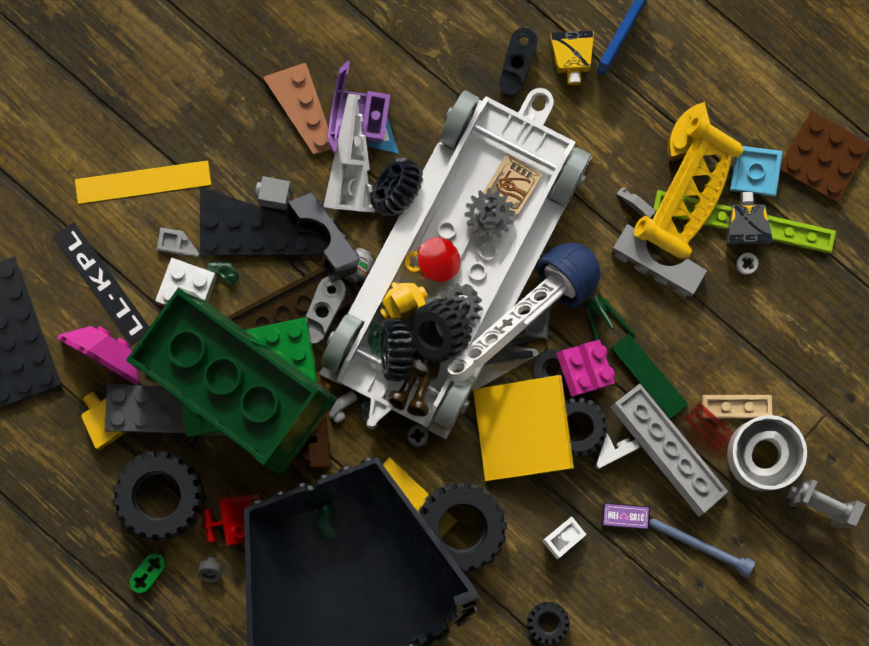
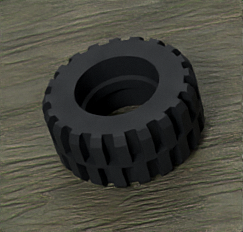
M147 452L145 455L135 457V460L128 462L124 466L125 469L122 473L119 472L116 477L118 479L117 483L113 486L112 491L114 492L113 506L116 508L117 512L115 513L117 518L122 521V525L134 535L152 541L172 540L188 532V529L198 521L197 518L202 513V503L205 499L202 488L203 483L197 471L186 460L168 452ZM158 474L172 478L180 489V503L177 509L171 515L160 519L147 516L140 509L137 501V492L142 482L148 477Z
M450 483L434 490L435 492L426 497L424 504L418 510L421 517L463 573H469V571L473 570L478 571L482 569V566L489 565L493 561L494 556L499 555L502 550L500 547L506 540L505 529H507V522L504 520L505 513L499 506L498 500L487 490L469 483ZM459 505L474 509L479 514L483 525L482 534L477 543L470 548L462 550L449 547L441 538L439 531L440 520L444 513L450 508Z

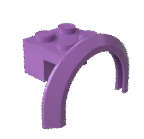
M347 61L339 69L333 95L327 144L332 154H335L337 150V137H339L348 94L360 95L361 99L358 100L359 113L363 115L361 129L362 134L366 136V141L381 144L385 135L390 95L368 91L367 94L344 91L350 61Z

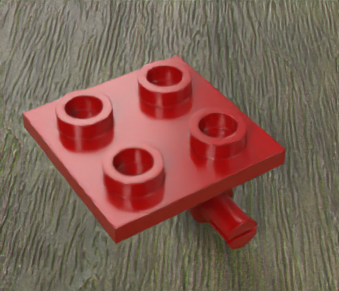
M259 494L219 499L223 521L213 522L212 509L202 510L204 519L202 528L205 529L207 543L217 541L214 527L224 525L226 545L245 543L244 508L249 507L252 502L260 500Z

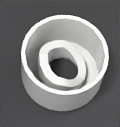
M765 415L744 423L734 432L728 444L727 460L731 472L744 486L757 491H772L791 484L799 477L806 464L807 447L802 433L793 423L779 416ZM761 440L769 441L777 448L778 460L771 468H759L752 461L753 448Z

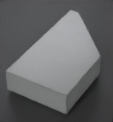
M621 188L616 193L642 217L652 218L655 214V210L636 194L629 193L625 188Z
M160 228L157 251L199 258L200 254L183 231Z

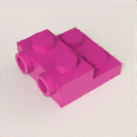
M600 340L556 353L571 397L602 389L615 383V372L612 367H609L606 359L607 349L601 345Z

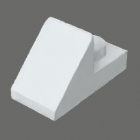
M607 434L595 464L596 468L599 469L640 448L637 440L630 441L627 438L617 443L618 448L615 449Z
M570 517L544 538L542 542L558 559L587 534L574 518Z

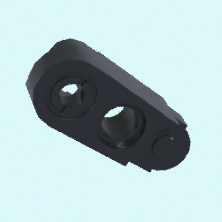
M529 28L517 29L513 32L499 81L501 92L508 97L515 96L521 91L536 52L537 35ZM526 37L529 42L526 45H522L520 39ZM519 60L522 62L523 67L515 69L511 66V62Z

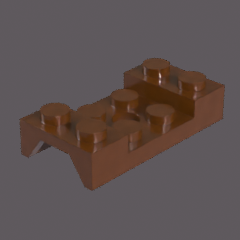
M317 372L318 383L323 387L322 376H320V372ZM325 415L312 433L314 441H318V443L308 444L309 449L305 450L306 464L311 465L313 470L332 468Z

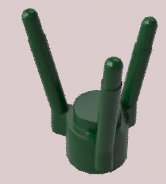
M601 293L585 301L588 308L584 311L588 316L595 341L599 340V335L593 314L595 317L602 315L609 328L614 330V326L606 314L608 310L631 336L635 335V332L610 305L607 298L603 299Z

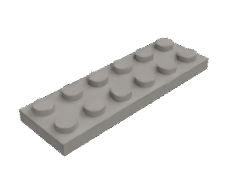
M641 383L610 407L699 517L728 492Z

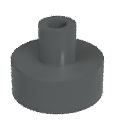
M210 557L207 561L200 563L198 577L206 582L220 580L222 566L216 562L215 558Z

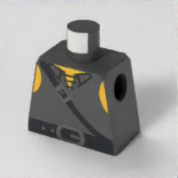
M753 192L740 193V205H733L729 211L725 245H769L773 240L766 206L754 205Z

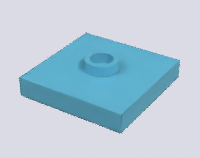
M742 146L743 152L734 162L730 191L740 193L753 192L756 195L776 197L783 151Z

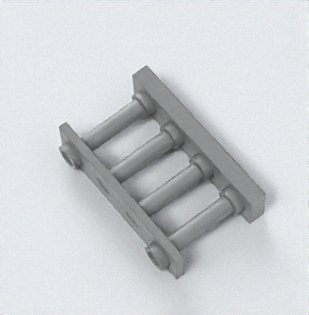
M815 480L799 483L796 487L792 486L787 495L789 502L787 505L791 507L803 504L828 515L829 519H831L830 526L837 529L856 527L866 504L859 501L842 503L814 490L817 484Z

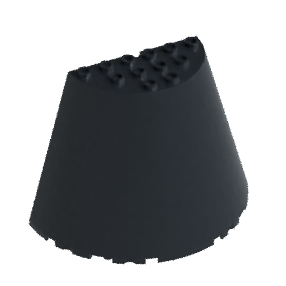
M378 457L366 458L354 467L346 466L339 469L338 473L318 477L313 485L308 486L307 483H302L295 486L294 490L286 493H275L270 499L254 501L249 507L244 508L247 646H431L433 643L447 637L450 633L449 628L456 623L458 627L463 626L471 619L470 616L477 612L476 607L480 606V598L476 589Z

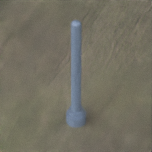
M651 519L649 522L650 527L736 567L739 574L746 578L749 577L755 565L754 560L747 557L746 559L742 557L741 559L736 558L657 519Z

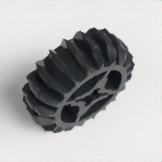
M405 157L391 161L390 165L385 166V170L380 173L379 178L376 179V184L372 188L373 192L371 193L372 198L370 202L372 207L378 213L389 218H395L398 214H403L404 210H407L409 205L414 203L413 200L418 196L417 193L422 187L420 185L423 182L421 167Z
M386 319L380 334L382 372L387 381L401 382L407 380L411 373L413 359L412 334L409 323L405 319Z

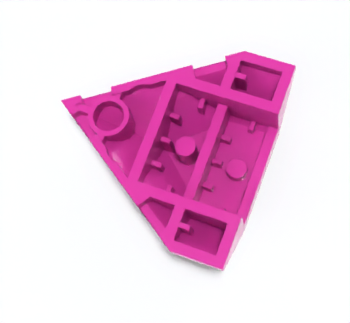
M90 326L59 334L57 337L63 343L87 355L131 383L141 385L139 370L126 361L132 352L129 349L131 344L121 338H118L116 341L110 337L111 332L101 326L98 329Z

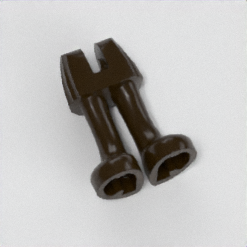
M416 350L412 354L413 359L409 378L404 380L399 391H390L387 394L386 400L393 407L404 410L417 377H421L415 395L408 405L407 412L414 416L424 417L429 411L428 405L424 402L425 394L431 380H435L438 376L440 361L432 363L429 360L426 365L422 363L424 356H419Z

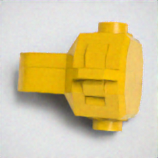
M393 282L391 283L392 289L385 294L382 301L383 308L380 309V312L385 321L386 319L399 318L405 319L410 324V316L413 315L416 309L426 305L425 300L429 296L423 286L418 288L415 283L396 284Z

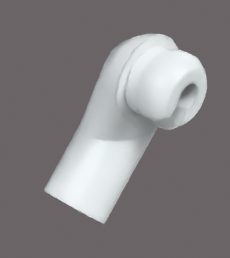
M349 391L335 401L329 413L330 418H333L335 423L338 424L345 419V414L342 412L343 409L357 400L353 391Z

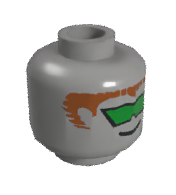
M356 249L360 258L357 272L345 277L352 283L364 282L375 263L373 255L365 249Z

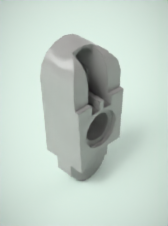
M326 277L318 285L306 315L312 344L323 341L345 298V285L340 279L332 282L329 277ZM329 286H334L336 288V292L334 294H329L327 292V288ZM320 307H325L328 309L329 314L325 318H319L316 315V310Z

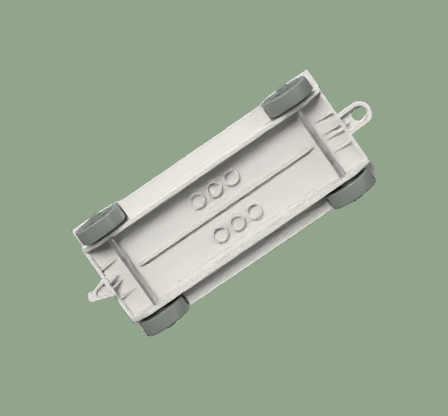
M543 88L532 90L526 97L519 112L486 96L481 101L478 96L465 90L461 93L453 108L450 107L444 119L446 122L439 137V143H437L423 170V182L420 184L422 187L417 193L418 196L414 198V203H411L409 208L405 209L403 214L397 219L350 311L344 316L336 331H332L327 340L328 346L321 360V366L323 367L320 375L340 385L343 384L371 399L369 419L367 420L369 429H375L377 422L393 410L446 439L459 413L464 414L470 402L467 398L483 366L476 368L477 371L465 381L454 382L450 378L447 367L459 354L440 363L438 376L435 380H431L425 394L424 402L429 407L426 416H414L407 412L408 405L415 395L421 377H417L404 410H399L387 402V394L390 391H399L404 380L401 382L387 381L382 372L380 334L382 321H385L380 312V309L383 308L382 301L386 292L392 289L391 283L393 282L396 284L415 283L418 288L423 286L429 296L425 300L426 304L434 301L435 298H441L440 291L442 290L446 293L448 285L455 288L456 283L462 286L467 284L471 289L473 288L478 292L477 295L482 299L479 305L483 307V310L477 313L481 319L474 320L476 326L469 325L472 327V332L469 333L472 336L471 341L468 342L469 346L514 307L576 187L581 188L586 178L583 173L592 158L590 153L578 147L574 148L575 141L543 126L554 103L553 96L548 90ZM537 96H544L546 98L545 108L542 111H535L532 108V102ZM507 153L542 173L543 175L519 214L515 213L514 216L509 217L514 222L513 225L507 224L508 232L501 230V237L498 238L495 233L492 236V240H489L488 234L480 238L479 231L474 234L472 233L474 226H467L466 222L470 218L464 216L465 212L470 211L466 208V204L473 203L470 199L472 195L476 198L479 197V190L484 192ZM492 199L484 200L486 203L494 202ZM502 207L499 211V215L504 220L505 210ZM475 208L474 210V217L476 221L480 217V212L477 210V208ZM495 209L491 210L490 212L485 210V218H488L489 216L494 218ZM486 225L484 228L492 229L496 227L494 225ZM433 237H442L451 241L457 248L461 265L453 279L446 282H435L433 280H426L422 275V271L418 273L408 271L405 267V257L408 253L417 251L418 247L426 240ZM414 256L411 257L410 266L415 268L416 265V268H418V257L416 256L415 259ZM436 324L438 333L444 338L441 328ZM491 339L487 344L495 343L497 339ZM412 347V349H413L412 354H413L417 349ZM481 353L473 354L470 358H477ZM424 359L422 363L427 365L428 361ZM458 368L454 373H460L465 368Z

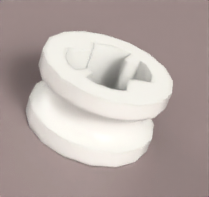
M752 253L742 254L736 262L738 271L745 275L753 273L758 267L756 256ZM743 258H745L746 261L748 259L752 260V263L750 264L753 267L752 269H749V267L744 269L742 267V265L744 264V262L742 261Z

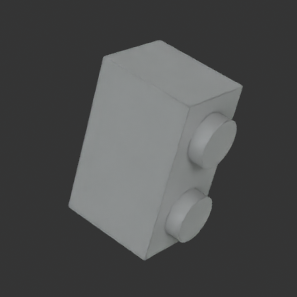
M263 176L262 181L257 182L255 195L261 207L287 211L288 201H291L293 189L290 181Z

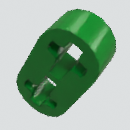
M156 553L147 556L130 579L132 590L137 593L147 592L165 570V558ZM159 558L160 569L154 568L150 573L148 571L152 566L150 560ZM147 574L148 577L144 581L147 584L146 587L137 588V581L135 579L137 577L142 578Z

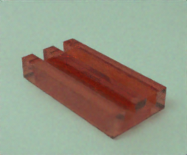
M700 401L684 417L686 422L718 450L734 434L727 425ZM702 410L727 434L724 436L698 412ZM695 416L721 440L717 442L692 418Z

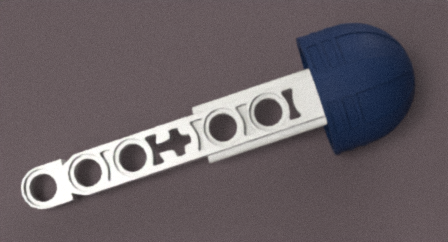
M578 243L561 244L551 249L536 264V270L542 283L464 350L463 355L459 354L449 363L447 369L450 378L454 382H462L468 379L477 371L476 368L483 366L556 300L568 307L575 308L579 306L595 291L600 281L601 270L595 254L586 246ZM546 296L544 300L536 301L538 297ZM525 310H530L528 314L519 315ZM491 339H498L495 343L487 344ZM481 353L477 358H470L473 354ZM458 368H465L460 373H454Z

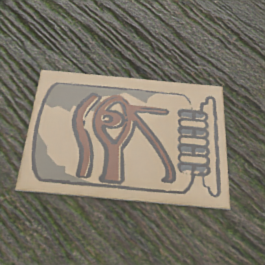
M507 153L483 194H487L488 188L491 189L492 194H495L497 189L500 190V197L507 194L506 202H513V206L509 210L515 211L518 215L543 174Z

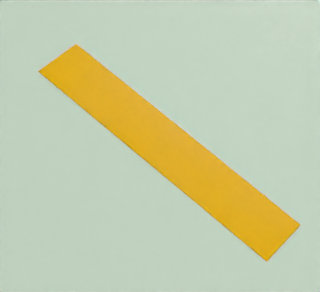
M208 161L75 179L78 204L207 186L211 185Z

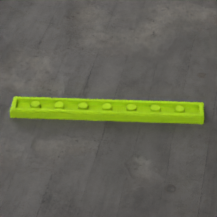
M657 190L653 206L655 214L667 192ZM682 196L688 212L692 213L694 205L698 203L699 199ZM716 204L704 225L727 230L731 207ZM686 215L672 217L675 219L688 221V217ZM768 215L773 241L827 254L832 253L836 235L835 230Z

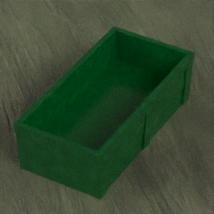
M180 287L177 288L126 359L133 367L146 373L190 407L189 409L195 414L212 423L255 456L257 461L280 475L284 474L338 399L196 293Z

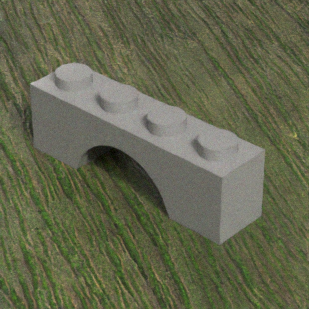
M627 224L612 249V252L615 253L614 256L624 263L627 261L635 265L634 268L643 274L647 272L655 276L654 280L664 286L667 284L675 288L674 292L680 296L686 297L688 295L691 297L707 270L688 259L675 266H664L657 263L648 253L647 240L642 241L634 236V228Z

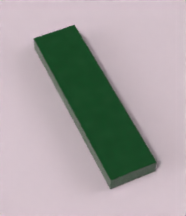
M629 333L611 348L669 419L688 405Z

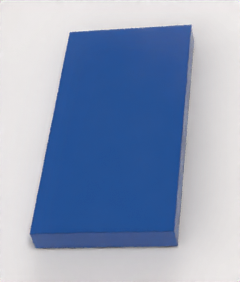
M634 0L602 56L596 71L602 76L606 74L647 0Z

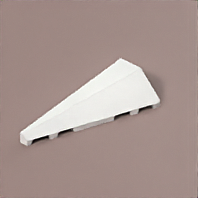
M348 94L323 207L375 212L370 203V192H373L372 185L368 182L367 171L370 170L366 136L362 134L361 129L363 115L359 113L358 100L361 98L360 95Z

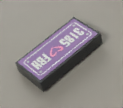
M603 503L602 526L649 530L650 506Z

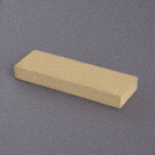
M702 395V419H754L760 416L772 415V395Z

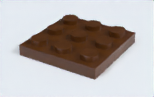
M811 110L783 158L780 172L837 204L868 151L869 143Z

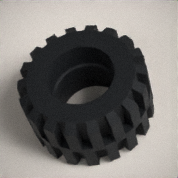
M437 299L416 309L413 315L410 316L409 321L411 323L409 326L412 334V347L416 348V353L419 356L423 355L425 360H431L432 363L445 362L463 352L469 346L468 342L472 338L469 335L472 332V327L469 326L471 321L469 317L466 318V311L464 309L461 310L458 303L452 304L450 299ZM436 324L441 328L444 338L438 333Z
M572 398L565 402L567 418L574 414H580L585 416L591 424V433L587 439L579 442L570 439L572 456L578 458L590 455L603 444L607 435L608 423H606V416L602 413L601 408L593 404V401H587L584 398Z

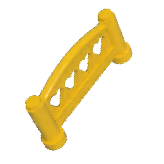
M700 114L693 116L686 127V133L693 137L694 140L653 220L644 216L637 222L634 228V236L642 241L648 240L678 259L686 260L692 251L688 245L689 241L707 221L720 198L727 179L731 159L739 158L743 152L741 143L709 124L708 119ZM717 154L719 162L715 164V170L710 173L703 156ZM708 175L709 182L705 184V189L702 193L698 191L692 178L693 176ZM697 195L699 201L694 205V211L689 213L682 196ZM686 215L688 223L684 225V231L679 234L672 221V217Z

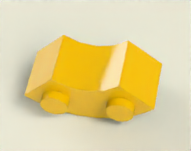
M705 102L688 109L676 122L668 139V162L684 158L694 138L686 133V127L693 116L700 114L708 119L710 124Z

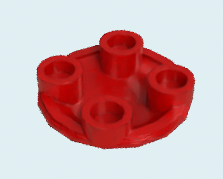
M433 237L418 247V265L426 280L446 282L453 279L458 273L461 265L460 255L451 241L442 237Z

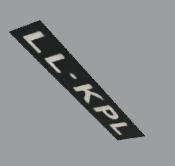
M73 222L53 236L130 344L141 338L148 330L149 325L77 225Z

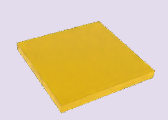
M561 375L473 389L485 481L574 468Z

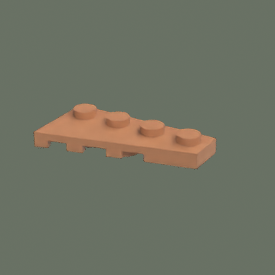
M303 63L264 76V81L283 107L312 154L315 156L330 151L327 144L328 125L307 64Z

